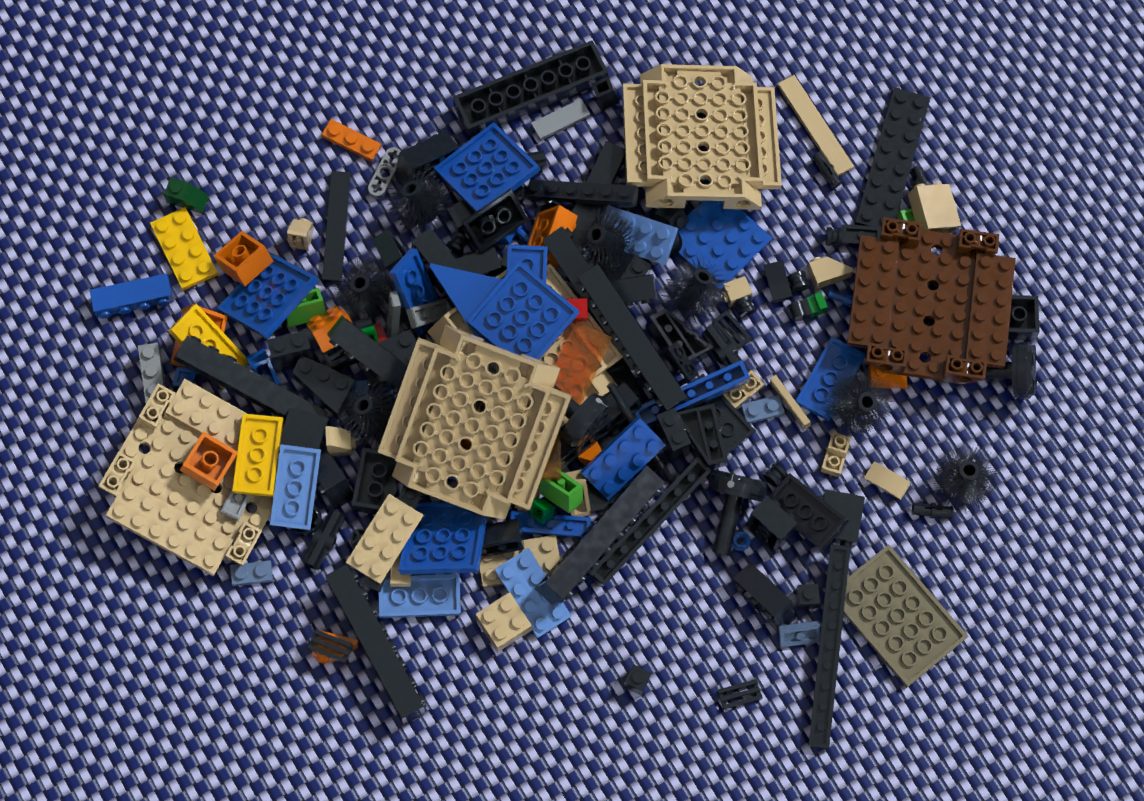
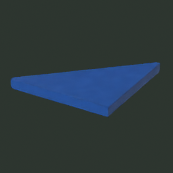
M430 263L429 268L468 325L472 334L484 339L483 342L491 344L490 341L467 323V319L502 279Z

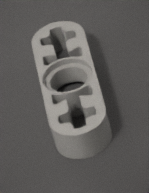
M396 147L387 149L368 185L369 195L373 199H381L385 196L388 190L386 188H389L390 182H392L395 176L398 159H393L392 166L389 163L391 161L390 156L397 154L398 158L401 152ZM383 169H388L391 174L389 177H382L380 172ZM379 181L382 182L380 185L381 191H377L376 193H374L373 188L378 187Z

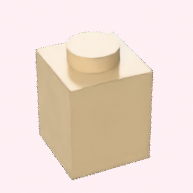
M745 276L724 283L727 286H723V291H721L724 294L722 299L728 303L729 307L734 306L733 303L737 299L748 295L752 297L753 294Z

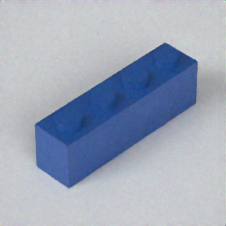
M167 273L89 290L96 318L100 317L101 319L109 318L113 314L119 313L124 315L132 310H147L151 306H166L170 302H174Z

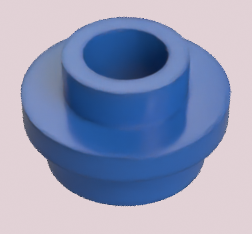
M744 531L735 532L732 547L737 551L746 550L751 543L750 536ZM737 539H742L744 544H738Z

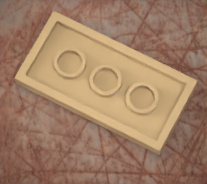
M389 494L349 556L346 564L381 584L419 524L423 514Z
M556 535L524 540L523 550L481 558L479 568L483 588L503 585L494 569L527 548L530 549L545 575H547L560 560Z

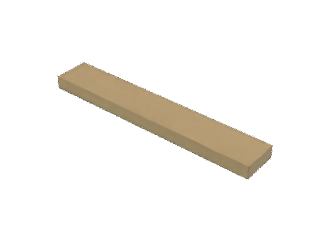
M795 75L779 82L778 87L818 149L823 152L827 161L833 164L834 171L838 177L852 170L854 165Z

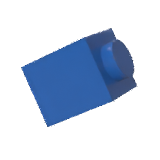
M264 349L246 356L249 366L255 370V373L267 375L272 379V382L277 385L280 384Z

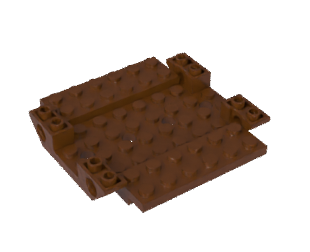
M883 217L881 237L883 238L860 236L847 346L866 348V363L881 372L956 384L985 380L986 366L1004 369L1016 258L993 255L998 253L1000 234L960 229L958 235L922 230V223ZM935 247L939 248L941 250V254L935 255L932 253L931 249ZM934 283L938 289L930 290L927 284ZM931 319L934 325L926 326L923 320ZM927 355L930 361L924 363L920 360L919 356Z

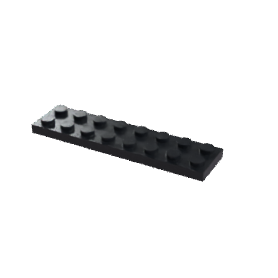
M894 87L855 225L881 227L882 230L883 217L897 219V213L899 212L931 97Z

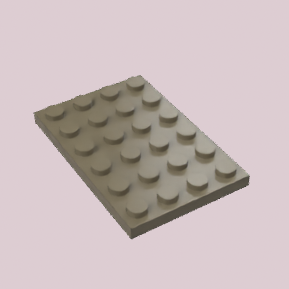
M889 544L847 578L844 615L906 688L969 637Z

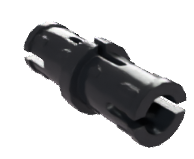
M822 151L815 153L812 156V160L820 169L821 176L826 178L832 189L840 186L842 180L834 171L833 164L827 161Z
M913 502L911 513L912 515L929 516L930 519L935 517L952 519L954 508L953 506L936 505V503L921 504Z

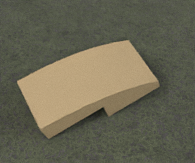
M752 370L748 373L750 376L749 383L723 394L735 408H738L765 386Z
M832 432L820 472L840 477L851 437Z
M875 461L864 477L866 481L880 487L884 492L900 500L911 484L905 478Z

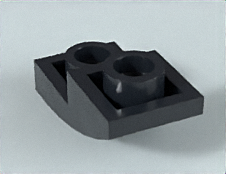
M782 260L763 265L773 302L777 303L792 299Z

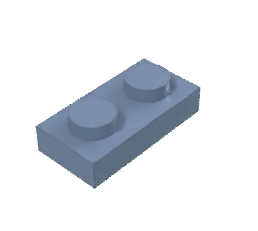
M779 395L741 404L743 416L749 424L785 414Z
M271 560L244 563L243 566L239 564L230 565L233 587L273 582Z
M819 621L778 626L780 647L820 642Z

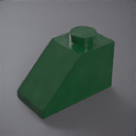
M170 177L164 192L166 203L182 208L186 207V209L202 214L210 197L189 182Z

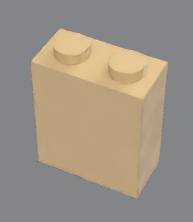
M918 184L908 193L915 222L922 223V230L953 234L961 227L950 184Z

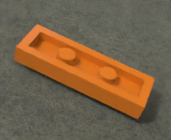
M330 119L322 133V138L371 162L374 161L382 147L381 143L333 119Z

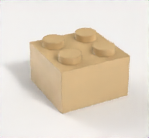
M510 592L475 614L477 622L497 652L532 631L531 623Z

